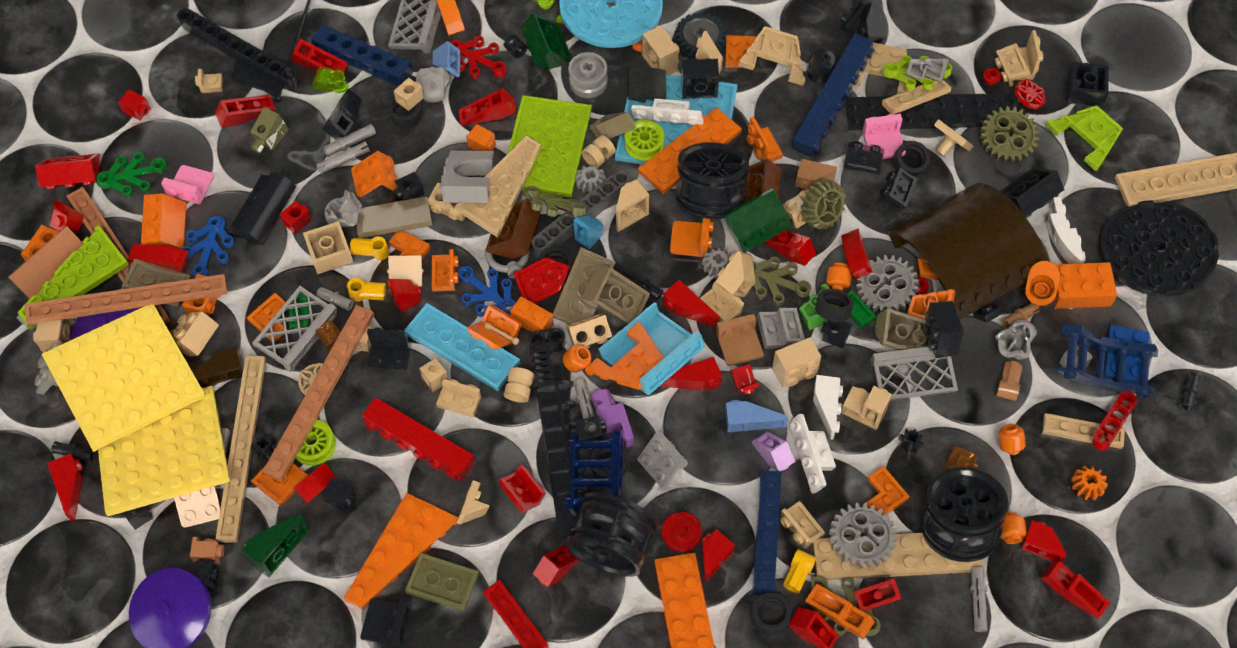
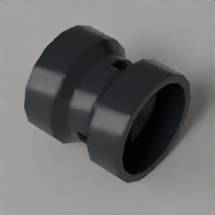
M516 34L508 36L503 44L504 48L511 51V55L516 59L521 58L528 49L524 42H520V38Z

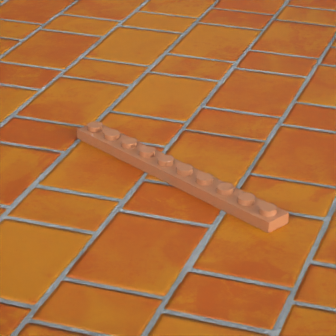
M82 187L67 195L74 209L84 215L82 221L91 235L95 232L94 228L99 225L127 261V253L85 189ZM128 262V267L117 273L122 283L133 264L131 262ZM154 305L164 324L170 322L162 306Z
M224 274L28 303L25 304L26 322L30 325L141 308L148 305H160L227 294Z
M358 305L355 306L263 470L264 475L281 482L283 481L374 317L373 311Z

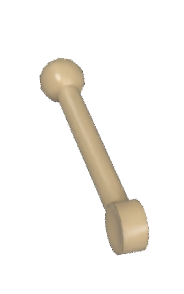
M485 322V328L491 329L511 340L514 345L519 343L517 337L513 338L492 326L491 323Z

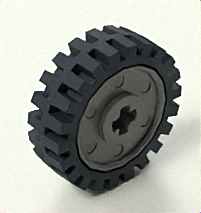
M700 12L699 15L693 13L692 17L689 14L686 16V19L683 17L681 22L677 24L675 31V43L679 47V53H682L684 58L687 56L688 59H696L698 50L696 47L699 37H702L704 31H707L721 54L726 44L724 23L722 24L720 19L717 20L715 15L711 17L710 13L704 16V12Z

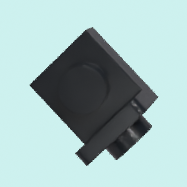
M990 303L973 312L975 319L986 323L1003 314L999 306Z

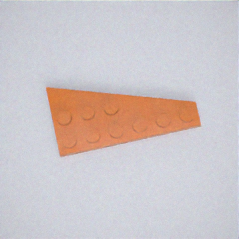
M406 493L346 593L345 601L364 609L369 605L370 599H375L388 584L393 583L398 578L399 574L418 560L420 553L425 554L432 544L439 538H442L453 525H456L458 517Z

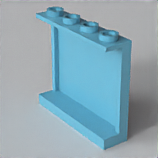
M655 302L598 349L602 361L612 367L637 345L636 342L627 336L626 332L639 321L664 357L663 360L639 379L642 386L640 390L647 395H650L705 347L700 333L695 331L691 334L660 313Z

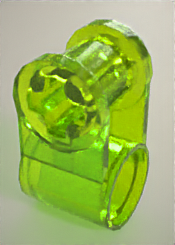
M323 67L317 69L312 82V86L315 89L343 93L348 89V83L342 71Z

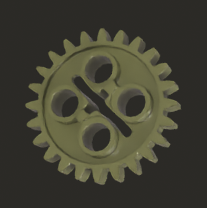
M1007 106L1005 111H1003L999 107L998 113L993 110L991 115L988 114L986 120L982 123L980 139L985 140L982 141L981 145H987L984 151L990 150V157L997 155L996 161L1001 157L1003 158V163L1007 159L1010 160L1011 164L1015 159L1019 163L1022 158L1026 160L1028 154L1032 155L1038 146L1036 143H1038L1040 138L1036 136L1039 135L1040 131L1035 130L1038 124H1032L1035 119H1028L1030 113L1023 115V109L1016 112V107H1014L1010 111L1009 106ZM999 123H1004L1006 127H1001ZM1016 126L1022 127L1024 131L1018 130ZM996 139H1000L1003 143H998ZM1014 142L1019 143L1021 147H1016Z

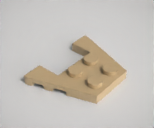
M766 26L738 63L740 67L753 70L757 57L791 67L788 78L789 82L801 86L805 83V76H803L802 72L803 64L800 60L801 52L798 36Z
M874 43V54L871 59H867V66L864 72L860 71V78L857 84H853V86L860 87L863 73L885 77L882 74L885 64L900 61L903 56H907L906 49ZM902 81L899 82L897 94L908 90Z

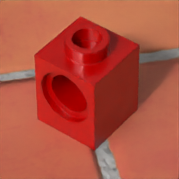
M128 90L118 102L123 113L139 121L151 109L145 97L131 90Z
M296 200L279 214L282 224L295 235L311 221L310 210L304 204L300 205Z

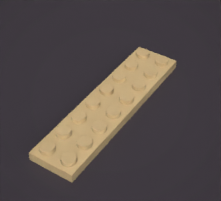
M1237 153L1116 174L1115 180L1128 207L1137 205L1141 201L1154 200V202L1160 203L1237 189Z
M922 533L894 534L898 539L894 542L896 547L895 550H891L893 552L891 557L886 556L887 560L885 563L880 560L879 567L872 563L871 569H868L866 564L860 569L859 563L851 567L850 560L844 563V556L837 557L839 550H832L835 543H830V538L817 539L812 543L814 556L817 557L815 560L816 576H823L827 580H843L846 577L861 579L971 572L973 567L983 568L982 559L974 562H958L939 555L926 543ZM845 537L847 540H854L853 537ZM861 547L864 552H871L868 547Z

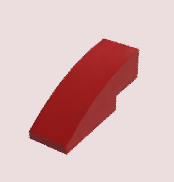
M859 228L841 235L847 262L855 280L873 273Z
M1061 561L1051 563L1041 576V579L1062 597L1097 619L1101 617L1110 604L1080 574L1075 575Z

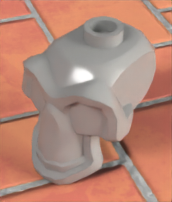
M430 67L420 69L417 72L416 81L423 88V100L429 103H437L445 98V88L450 81V74L444 68Z
M345 190L343 197L333 199L327 204L325 219L329 224L339 221L341 227L354 226L358 222V215L362 204L354 193Z
M1017 319L1008 329L998 332L995 336L1000 354L1007 358L1014 357L1017 360L1026 359L1030 354V344L1037 335V329L1029 321Z

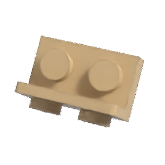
M1017 43L996 51V66L998 69H1002V79L1004 82H1008L1009 87L1013 86L1014 80L1030 74Z
M443 379V388L436 403L437 408L474 418L481 400L480 389L472 384H460L454 379Z

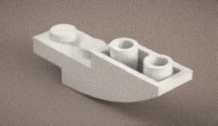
M1053 197L1049 206L1051 214L1046 221L1051 240L1069 264L1085 262V252L1081 249V236L1078 235L1076 228H1070V222L1066 220L1065 216L1066 207L1065 204H1062L1061 197Z

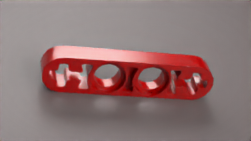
M1122 392L1092 438V445L1096 449L1104 451L1110 447L1136 405L1137 398L1134 394ZM1125 400L1129 401L1126 407L1123 406ZM1118 411L1122 413L1124 417H1117L1114 414V412ZM1110 424L1115 427V430H1109L1105 425ZM1105 435L1106 439L1101 442L1100 439Z

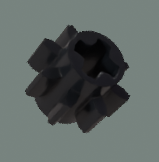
M905 429L904 435L900 434L898 440L902 441L899 448H903L906 454L908 452L917 454L918 448H922L924 444L921 442L923 434L919 435L916 429L911 431Z
M265 434L264 437H256V444L252 445L253 450H255V456L257 458L262 456L264 461L272 456L277 447L275 438L269 439Z

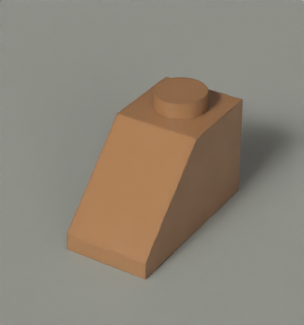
M801 159L795 187L806 190L809 189V186H813L814 182H819L820 179L833 181L835 180L837 167Z

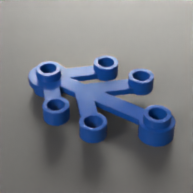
M220 216L211 217L205 227L198 231L190 230L186 234V238L190 243H195L200 237L208 234L206 239L192 247L184 246L182 250L190 251L188 253L189 258L203 249L199 264L192 270L194 278L196 274L209 276L206 266L212 249L217 255L219 263L226 264L229 261L227 252L223 251L215 240L218 234L222 238L224 247L231 248L235 243L233 237L224 230L226 224Z
M463 266L459 269V279L464 283H470L483 293L463 294L461 298L463 305L471 306L473 302L493 301L496 303L494 306L511 315L510 310L516 302L511 299L513 284L510 279H504L501 282V287L504 291L503 299L498 295L497 279L499 278V273L497 270L491 268L487 271L490 283L489 288L474 277L471 267ZM478 304L475 308L477 316L483 317L488 306Z

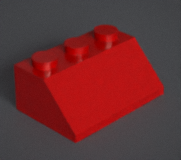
M99 153L44 159L35 166L39 187L54 189L58 187L57 185L72 187L76 186V183H83V185L94 184L100 168Z

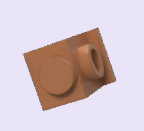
M193 537L190 558L193 562L213 559L215 564H220V557L224 555V545H219L213 539L200 541L197 537Z

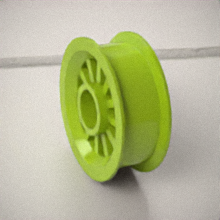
M639 120L634 122L636 128L625 132V149L632 158L648 161L664 148L665 135L662 127L656 122Z
M316 420L296 456L300 463L316 466L326 462L333 455L336 441L331 428L325 422ZM316 440L315 444L309 445L311 441Z

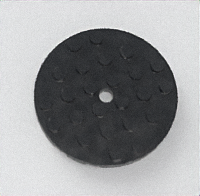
M1154 200L1141 201L1137 205L1125 206L1120 209L1106 223L1100 243L1104 263H1111L1113 276L1127 287L1153 296H1176L1197 289L1211 277L1219 258L1218 239L1215 232H1212L1208 227V222L1195 211L1169 201L1165 203H1157ZM1160 245L1164 247V249L1156 251V248L1154 246Z

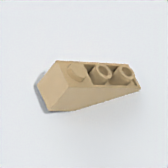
M704 31L702 37H699L696 47L698 50L696 59H718L720 76L723 57L707 31Z

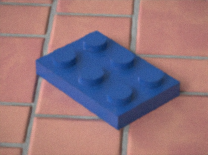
M1110 325L1108 338L1116 340V344L1126 345L1127 342L1149 344L1150 332ZM1106 353L1104 379L1116 381L1118 364L1116 353ZM1128 355L1126 357L1124 383L1140 385V356Z

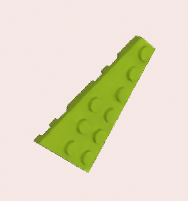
M97 225L94 228L95 232L89 238L86 237L83 240V245L77 251L71 253L54 272L55 275L52 279L46 281L42 285V290L37 295H33L26 304L84 295L128 267L129 264L102 228ZM24 305L18 311V314L26 323L28 328L31 329L32 327L37 325V323L30 325L27 324Z

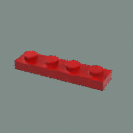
M500 580L483 591L485 598L522 648H549L544 638Z

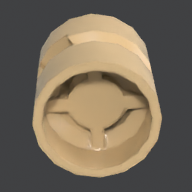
M600 135L592 144L584 148L581 153L588 165L591 164L592 167L598 165L600 167L605 160L615 154L616 150L613 143L607 137Z
M511 368L507 380L509 383L506 384L504 397L514 402H528L531 391L529 387L533 383L534 373L524 368Z

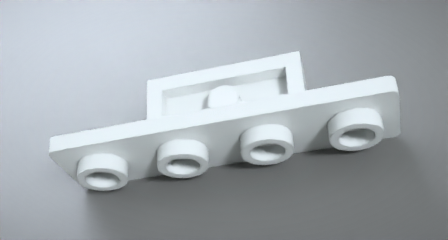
M654 99L652 107L632 105L631 107L633 117L639 120L689 123L691 125H702L704 122L701 111L689 110V101Z
M798 414L789 422L811 493H817L826 486L822 470L831 471L836 465L825 432L809 431L804 415Z

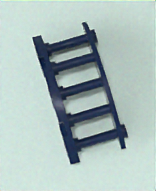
M1062 325L1061 333L1069 340L1066 367H1058V372L1063 375V378L1100 389L1130 392L1143 398L1155 395L1154 388L1148 386L1150 359L1158 357V348L1155 344L1127 342L1126 345L1116 344L1114 339L1103 336L1098 337V339L1093 337V333L1082 325ZM1077 343H1078V347H1079L1078 367H1075L1076 347H1077ZM1088 347L1095 349L1097 352L1095 377L1086 373ZM1107 352L1116 353L1118 357L1116 382L1103 379L1105 353ZM1128 355L1140 356V385L1124 384L1126 357Z

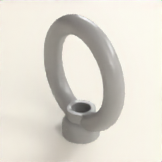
M485 249V259L489 266L499 272L507 273L511 279L515 278L513 273L521 270L526 265L530 255L528 252L518 262L512 261L507 265L497 263L493 259L492 253H488Z

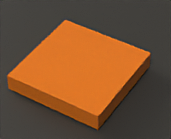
M292 463L282 482L264 475V468L251 482L282 507L295 493L293 488L304 480L308 474Z

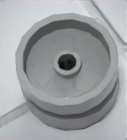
M590 52L581 53L573 57L568 68L571 90L582 98H594L601 95L607 88L608 83L606 61L600 55Z

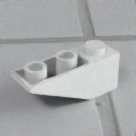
M817 375L813 402L829 438L833 439L835 433H839L840 421L836 420L837 415L841 413L842 403H838V398L842 397L843 386L840 385V378Z

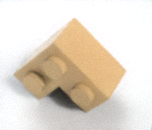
M853 386L843 404L841 414L877 430L887 411L892 394L881 387L873 386L869 394L865 389Z

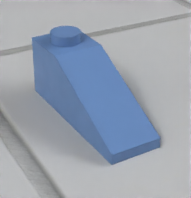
M732 400L725 405L727 432L787 427V415L747 401Z

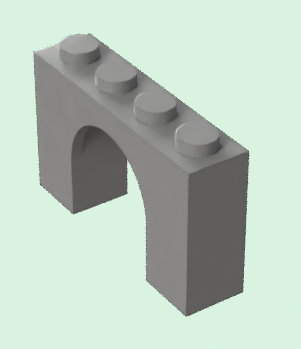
M450 150L449 157H446V166L443 169L444 175H442L441 184L439 185V195H443V202L488 203L490 194L489 177L466 176H486L494 168V151Z

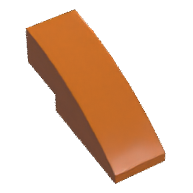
M818 584L815 585L805 600L806 603L863 640L874 624V620L870 615Z

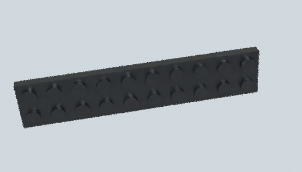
M1015 93L942 95L896 114H901L902 117L900 129L937 128L934 124L938 119L950 128L983 127L982 123L986 120L987 115H991L993 110L998 113L999 107L1003 111H1005L1007 106H1009L1010 111L1014 107H1016V112L1023 109V115L1026 114V109L1017 99ZM892 96L846 98L848 130H863L865 119L891 114L882 106V100ZM999 123L1001 127H1006L1004 123Z

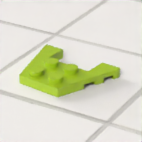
M1098 106L1077 111L1076 114L1070 116H1061L1060 119L1054 121L1053 119L1048 120L1045 125L1056 136L1071 127L1095 150L1086 156L1084 161L1094 171L1099 169L1123 130L1119 124Z

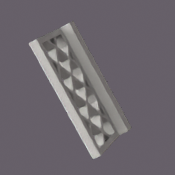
M401 0L388 44L389 49L422 50L423 53H431L441 17L436 0H430L426 4L422 3L423 0H414L410 4L406 3L407 0ZM417 4H420L421 7L414 11L412 9ZM410 10L411 14L404 18L403 14ZM425 10L427 14L420 18L418 14ZM416 17L418 20L410 25L408 21ZM406 23L408 27L400 31L399 27ZM422 24L423 28L419 29L418 31L414 29L418 25ZM412 30L414 33L406 38L404 34ZM400 37L404 39L400 43H395V40ZM416 37L419 38L418 43H410Z
M299 286L252 342V345L284 365L286 370L292 372L337 316V307L331 303L327 304ZM302 293L307 296L308 302L297 304L296 298ZM320 305L324 309L320 313L312 314L311 306ZM309 306L310 314L298 316L297 308ZM295 308L296 316L285 318V311ZM311 318V325L309 327L300 328L299 320ZM297 320L298 329L287 330L286 322ZM277 323H284L285 331L273 332L272 327ZM299 333L300 338L298 341L288 342L287 334ZM285 335L286 343L275 345L274 336ZM271 337L273 345L263 346L260 342L263 338ZM287 347L288 353L284 358L276 354V349Z
M929 346L875 353L870 359L871 365L874 368L877 387L883 388L887 383L896 390L891 396L890 401L958 391L951 356L935 358ZM946 359L948 367L945 371L935 365L937 360ZM919 362H925L930 366L926 373L916 368ZM905 364L911 368L907 376L897 370L899 365ZM887 367L892 373L886 379L880 374L879 368ZM932 368L942 374L937 382L927 375ZM912 371L923 377L918 384L908 378ZM894 373L904 379L899 387L889 381ZM943 376L951 380L952 387L945 388L939 384ZM924 378L934 384L931 390H925L919 386ZM905 381L915 387L913 392L906 393L901 389Z

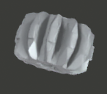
M591 164L589 167L582 166V170H578L575 177L577 188L582 190L583 194L586 192L590 193L606 180L603 169L599 170L598 165L592 167Z
M718 247L717 251L711 248L710 253L706 252L702 260L704 273H708L709 278L714 275L717 280L718 273L729 264V258L732 254H728L727 249L721 251L720 247Z

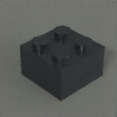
M718 59L682 60V99L718 98Z
M1072 62L1067 75V103L1103 107L1109 95V65Z
M953 301L931 303L928 312H926V324L923 325V332L925 336H928V346L930 351H933L935 358L959 354L964 330Z

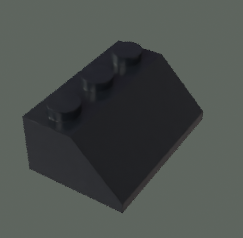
M1032 168L1000 192L1006 195L1028 218L1034 211L1044 207L1045 203L1053 199V197H1058V194L1065 189L1058 171Z

